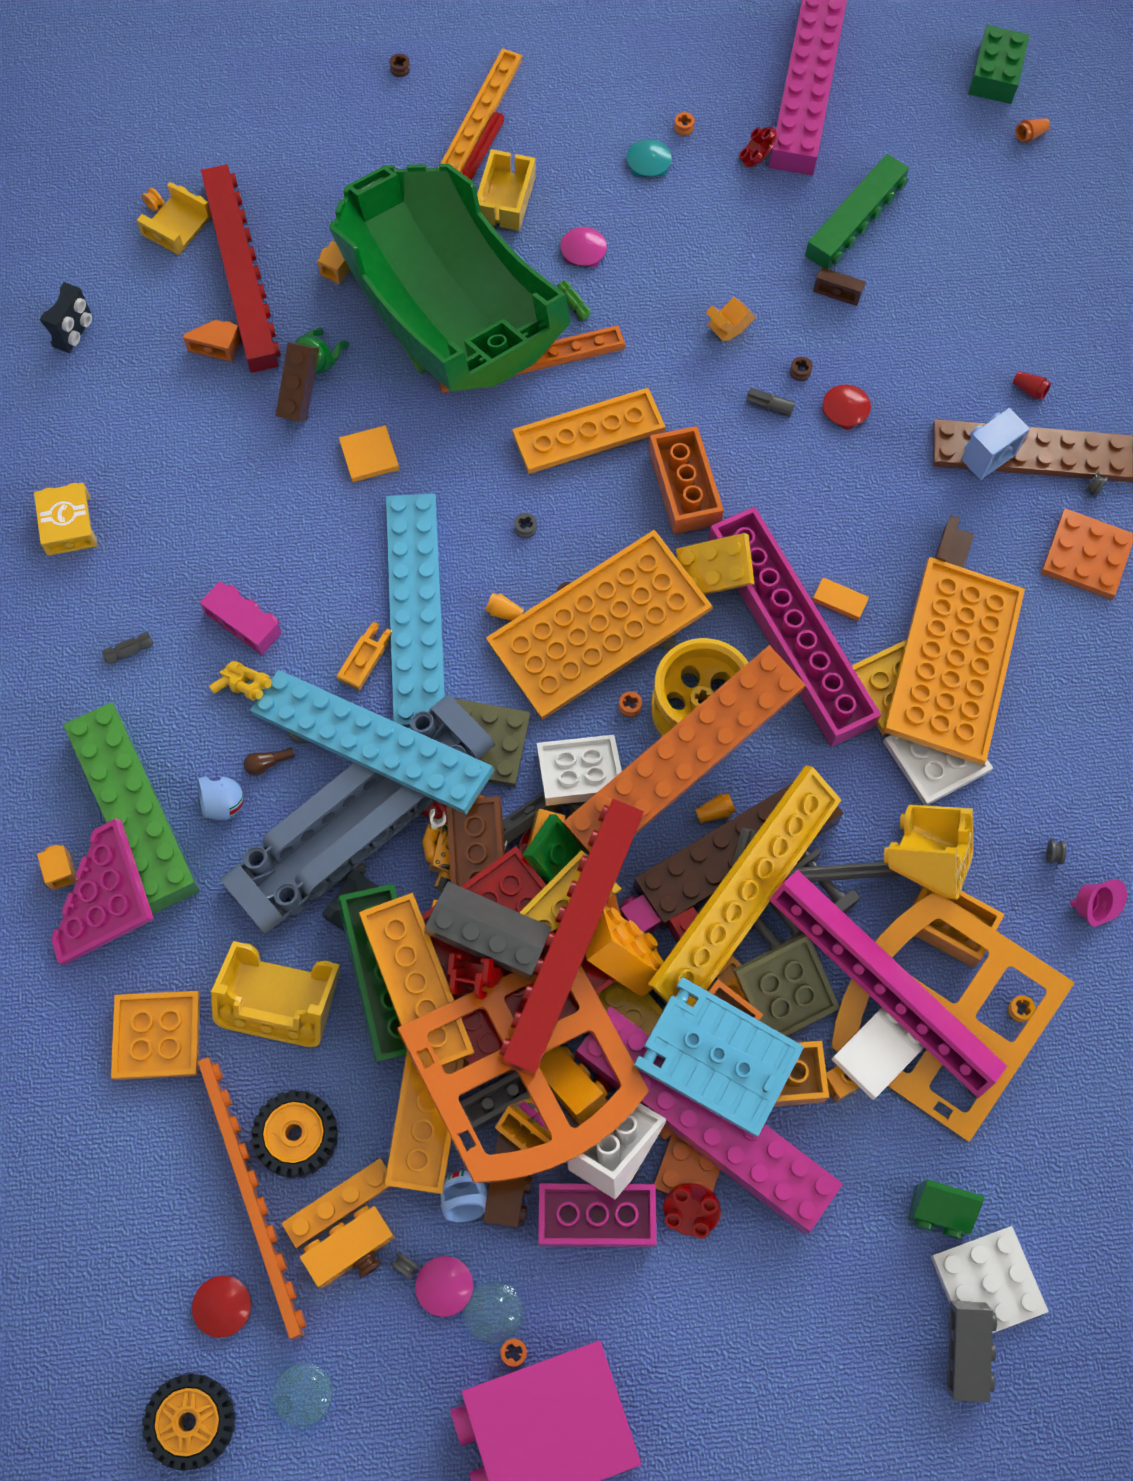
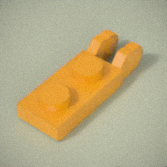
M372 622L364 636L361 635L336 676L337 681L360 691L385 651V647H387L391 639L392 630L387 628L379 641L376 642L373 639L379 630V624Z

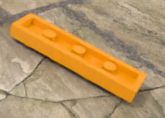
M381 1158L281 1223L296 1249L392 1187L384 1185L387 1168Z

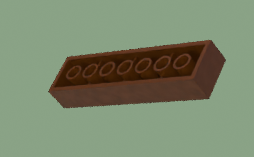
M792 783L634 878L633 888L639 896L644 894L661 920L660 929L662 931L668 928L671 918L691 907L698 910L707 903L732 867L741 829L749 828L758 832ZM839 806L833 811L816 837L839 823L844 814Z

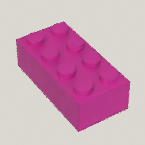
M539 1183V1247L654 1248L657 1245L656 1184H628L619 1196L613 1199L591 1184Z

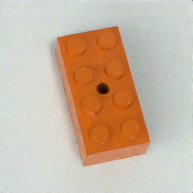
M698 426L650 435L648 452L673 535L708 528L721 522L724 509Z

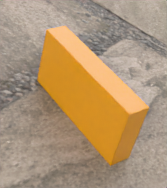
M823 577L812 601L859 621L869 597Z

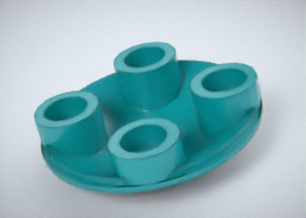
M653 139L637 141L627 152V163L632 169V174L636 177L664 176L672 161L669 148L662 142Z

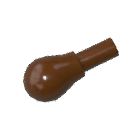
M292 747L275 753H251L244 759L243 766L249 775L257 776L267 771L270 767L275 766L276 763L294 758L295 756Z

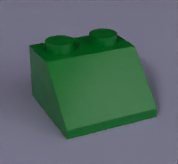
M927 1179L914 1188L908 1220L916 1222L915 1227L932 1231L934 1227L944 1230V1236L961 1239V1236L971 1234L985 1196Z

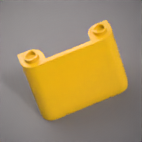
M908 805L905 814L900 816V829L904 830L900 845L897 842H891L889 847H885L884 863L888 864L890 870L946 899L958 900L973 858V809Z
M233 941L211 990L213 1021L216 1025L227 1030L304 1047H317L320 1044L340 974V964L326 960L319 961L314 964L312 971L308 972L260 961V954L253 945Z

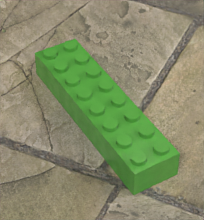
M113 702L64 723V728L106 823L113 819L122 820L152 914L200 892L121 715Z

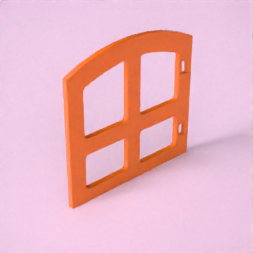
M580 966L570 990L578 1006V1011L557 1022L545 1053L586 1032H590L597 1041L620 1087L605 1105L577 1128L569 1125L539 1067L535 1077L529 1076L502 1064L504 1056L500 1055V1050L452 1074H446L427 1038L429 1033L476 1010L483 1009L489 1016L501 1042L503 1043L505 1038L511 1039L515 1031L511 1027L514 1018L504 998L528 986V984L534 983L538 975L532 973L528 980L511 973L503 977L499 981V985L493 988L482 987V991L487 992V997L483 1000L477 999L473 991L397 1028L473 1183L501 1182L523 1178L552 1169L576 1158L616 1130L649 1092L639 1071L633 1067L634 1062L582 966ZM426 1049L434 1063L425 1068L418 1055V1052ZM510 1070H515L518 1072L544 1122L551 1140L550 1142L519 1151L488 1155L481 1146L459 1102V1096ZM468 1131L475 1145L469 1151L466 1150L459 1134Z

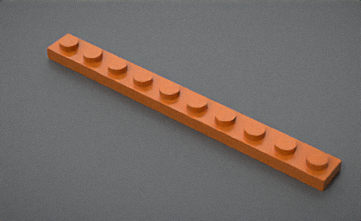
M207 1057L199 1060L198 1064L289 1339L295 1340L305 1335L303 1328L307 1327L302 1310H296L293 1299L297 1298V1294L292 1281L287 1282L284 1270L288 1268L282 1252L277 1253L274 1242L278 1241V1237L273 1224L269 1226L267 1224L265 1214L269 1213L264 1197H258L255 1187L260 1186L255 1170H249L246 1161L250 1159L249 1150L245 1142L240 1143L237 1133L241 1132V1127L237 1116H231L228 1106L233 1104L228 1090H223L220 1080L224 1078L219 1063L214 1064Z

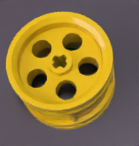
M698 638L676 645L663 657L656 671L651 700L652 720L661 737L699 706V700L704 701L714 693L711 689L712 681L722 679L727 682L749 663L742 653L720 640ZM690 673L698 678L699 683L697 686L689 688L683 683L681 677L684 674ZM679 698L683 701L685 707L681 710L674 709L668 700Z

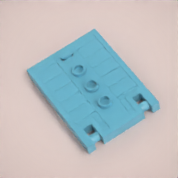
M682 977L676 986L679 989L677 996L670 997L643 1048L647 1049L643 1058L637 1057L633 1067L752 1136L758 1137L804 1046ZM689 996L696 999L693 1007L686 1004ZM657 1056L664 1059L660 1068L653 1064Z

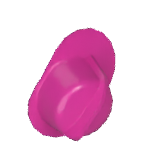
M1112 879L1100 884H1086L1081 887L1077 897L1070 901V905L1076 908L1077 914L1086 919L1089 925L1096 927L1115 919L1123 911L1127 900V888L1124 882L1119 879Z

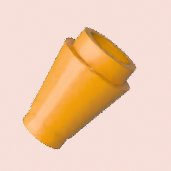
M492 593L485 611L490 613L492 617L512 621L522 615L524 609L501 593L499 595Z
M719 793L699 806V808H696L695 812L702 824L704 822L731 817L730 814L735 813L736 810L729 793L723 795Z

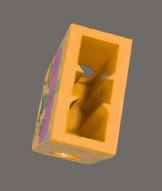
M531 1097L509 1105L495 1126L500 1133L521 1150L535 1147L551 1140V1136Z

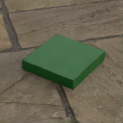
M550 814L523 856L542 880L548 884L581 850L584 853L585 850L556 814Z

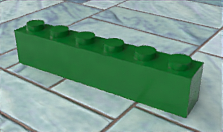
M886 154L808 241L805 257L826 269H829L833 263L835 265L838 264L844 251L851 249L855 244L857 236L859 234L863 235L866 232L871 220H876L880 216L883 207L886 204H891L898 190L902 191L909 180L907 178L909 167Z

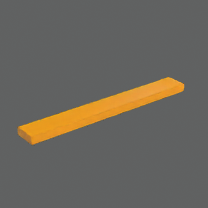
M501 49L440 164H450L461 172L492 114L496 112L522 62L521 54Z

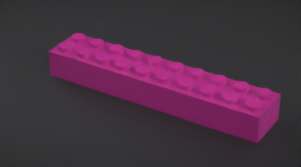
M802 0L776 128L777 136L772 148L769 168L812 176L814 174L847 0Z
M754 506L712 525L708 541L742 533L749 535L754 584L739 587L737 590L770 646L806 685L799 695L830 747L832 748L876 727L881 717L880 711L756 507Z
M610 1006L606 1012L635 1063L638 1056L643 1058L647 1049L643 1048L649 1035ZM589 1033L576 1050L574 1057L618 1090L620 1087L619 1082L593 1034ZM657 1056L653 1064L660 1068L664 1059ZM638 1070L649 1090L640 1103L666 1118L664 1127L802 1234L811 1232L843 1183L766 1124H764L759 1136L754 1137Z

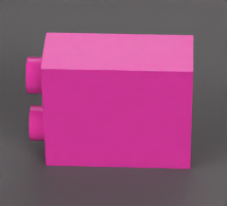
M600 1340L463 1390L461 1392L465 1404L450 1409L461 1446L477 1441L483 1461V1467L469 1471L471 1481H601L642 1465Z

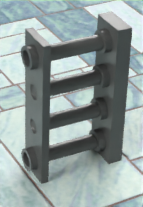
M819 848L812 853L807 850L794 868L818 866L815 861L818 860L822 851ZM819 881V884L833 899L832 902L843 913H846L855 906L860 899V896L854 889L846 894L844 891L840 892L832 881ZM769 902L770 906L791 930L790 934L792 935L785 942L782 939L779 940L759 916L753 926L769 944V950H772L804 933L773 903Z

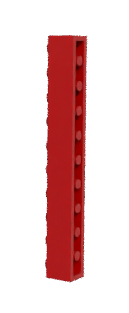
M228 164L202 169L201 174L250 372L254 373L279 367L277 357H281L278 342L273 343L272 341L276 334L273 323H268L267 318H271L268 303L263 304L262 299L266 298L263 284L258 285L257 280L262 278L258 265L253 266L252 261H257L254 247L248 246L252 239L249 228H244L243 224H247L244 209L239 210L238 207L243 204L240 192L234 191V188L238 187L235 173L230 174Z
M612 799L610 806L604 805L598 819L603 822L600 830H593L588 842V846H591L592 849L589 856H582L577 868L581 875L578 882L572 880L566 896L570 897V901L567 907L561 906L555 922L560 923L556 933L550 932L544 946L549 949L545 959L539 958L533 974L538 975L534 986L528 984L522 1000L526 1002L523 1012L517 1011L512 1021L511 1027L515 1029L511 1039L505 1038L499 1052L500 1055L504 1056L502 1064L535 1077L644 813L643 810L616 799Z

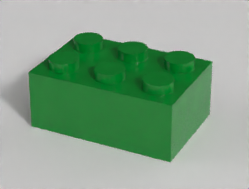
M986 25L968 94L1012 104L1019 85L1030 34Z

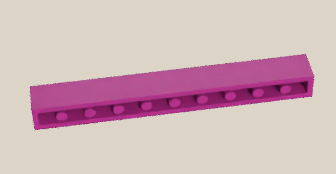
M799 870L792 874L770 897L769 901L975 1096L979 1098L997 1082L1007 1068V1065Z

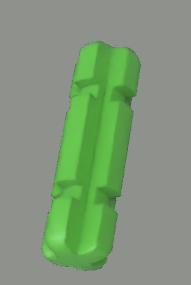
M563 280L561 283H558L557 288L566 294L567 304L574 312H577L576 315L580 320L583 321L589 318L591 310L586 304H583L584 301L573 288L570 289L572 286L569 282Z

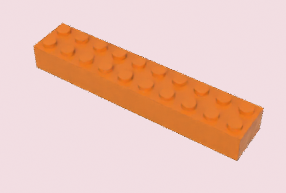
M770 645L767 646L564 820V825L589 854L592 847L588 846V842L593 830L599 831L603 823L598 820L604 805L610 806L612 799H616L644 811L635 833L636 835L799 695L806 685Z

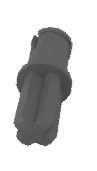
M755 388L749 390L746 399L750 403L767 408V411L773 410L789 417L795 405L794 401L775 396L776 393L774 392L769 394Z

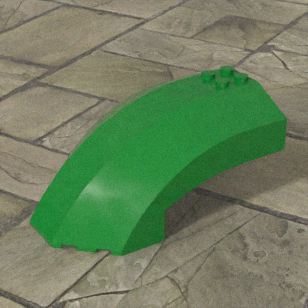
M426 164L407 165V169H395L394 165H385L345 186L343 191L344 198L339 201L335 211L336 218L334 221H331L329 226L337 246L363 292L387 327L405 349L450 391L497 386L535 364L571 323L566 294L529 266L502 239L481 213L475 183L452 165L440 164L439 168H427Z

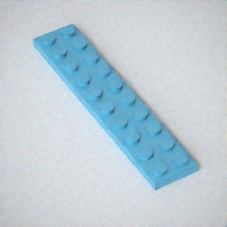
M436 494L386 496L390 628L392 630L394 722L407 728L411 726L410 721L414 714L421 711H430L429 709L445 697Z
M280 670L271 679V687L264 689L262 698L257 700L250 709L252 715L465 815H467L494 772L492 765Z

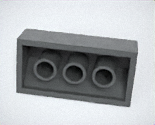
M448 881L426 924L424 934L480 959L482 957L494 959V965L529 980L552 927Z

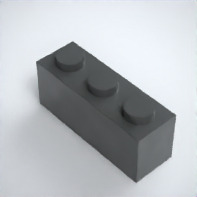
M516 1071L461 1101L460 1104L474 1132L500 1119L509 1105L530 1098V1095Z
M950 1301L947 1391L954 1401L990 1402V1392L995 1390L994 1374L991 1373V1362H995L996 1347L992 1343V1331L997 1329L996 1313L993 1312L986 1302Z

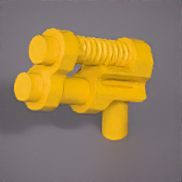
M231 661L224 670L220 671L222 678L210 684L209 687L215 694L229 685L232 692L244 693L246 698L254 701L262 698V690L270 688L272 680L266 673H259L238 661ZM249 679L254 681L251 684H247V682H249Z

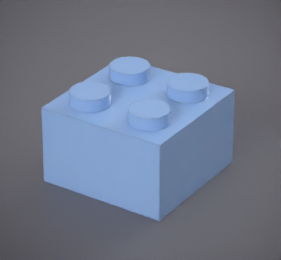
M1010 408L1002 414L998 412L991 417L985 426L979 425L970 433L971 439L964 447L965 452L961 460L982 480L1017 455L1030 428Z

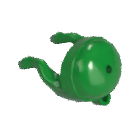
M320 327L309 331L295 341L319 347L315 374L331 369L339 359L341 349L349 347V342L342 340L336 344L334 350L330 353L329 347L325 342L316 337L323 335L324 330Z

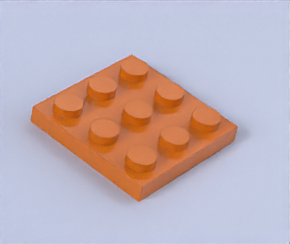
M1065 508L1061 514L1040 574L1112 600L1116 595L1133 544V533Z

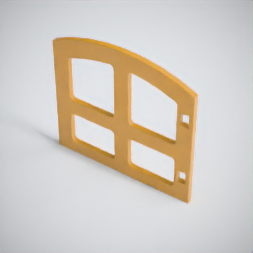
M933 892L899 916L875 942L890 957H893L920 930L935 919H940L988 951L987 959L957 1003H951L917 979L915 980L1007 1065V1068L997 1082L982 1096L977 1097L966 1112H962L931 1091L930 1083L943 1064L927 1049L911 1072L905 1073L901 1071L888 1087L970 1142L1075 982L949 899ZM1008 967L1015 968L1042 986L1046 991L1041 1002L1017 1038L1012 1042H1009L976 1018L977 1012ZM852 978L843 996L834 1027L831 1047L838 1052L859 1031L862 1016L870 997ZM938 1101L952 1109L948 1119L933 1109Z

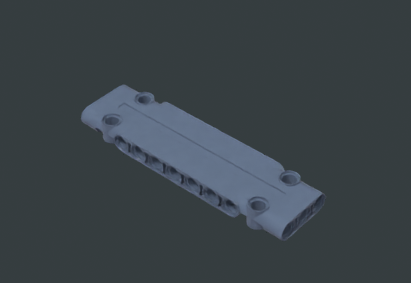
M449 694L429 709L430 711H421L414 714L410 721L411 726L409 729L476 759L481 758L495 746L488 733ZM428 726V728L421 730L422 727ZM353 763L270 830L263 838L262 847L254 846L249 848L243 856V862L240 865L237 864L219 880L266 935L289 915L300 913L308 899H317L436 801ZM263 859V861L261 862V864L255 866V864L257 863V861ZM294 895V898L290 902H286V899L288 897Z

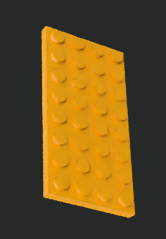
M654 529L487 636L486 640L537 714L544 720L710 612L712 605Z
M932 557L928 558L883 732L982 766L986 763L1025 591L1024 588Z

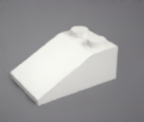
M881 1008L831 1060L874 1100L919 1054L924 1046L884 1008Z
M640 1103L616 1130L594 1147L568 1161V1170L613 1199H616L635 1176L665 1125L666 1118Z

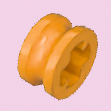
M150 187L147 190L148 193L141 194V197L147 207L156 212L158 206L164 205V200L154 188Z
M1020 995L1009 1003L1008 1014L1016 1022H1026L1035 1011L1036 1006L1031 998ZM1016 1003H1018V1005L1022 1003L1025 1004V1011L1028 1014L1026 1015L1025 1012L1021 1015L1018 1014V1006L1016 1005Z

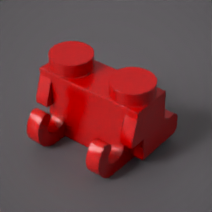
M450 952L447 974L451 975L449 985L451 994L460 995L463 988L457 986L458 981L475 984V997L483 1000L487 997V992L482 991L483 985L486 984L488 988L499 985L503 973L501 967L494 966V959L482 957L480 960L481 964L472 961H462L465 957L463 953Z

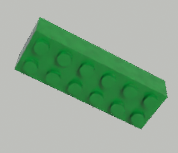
M394 883L340 895L337 900L374 1063L405 1056L407 1048L397 1030L401 1025L359 916L361 911L396 899L397 894Z

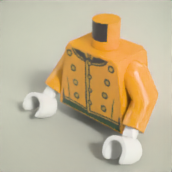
M432 809L429 814L431 823L427 826L422 844L425 860L429 862L428 869L439 874L434 887L443 891L447 882H451L448 826L445 824L446 813L443 812L441 819H434L435 809Z

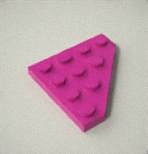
M113 819L94 829L89 841L92 843L87 856L82 857L75 875L78 879L72 893L69 892L61 912L64 914L62 921L51 937L58 964L66 965L154 920L122 820Z

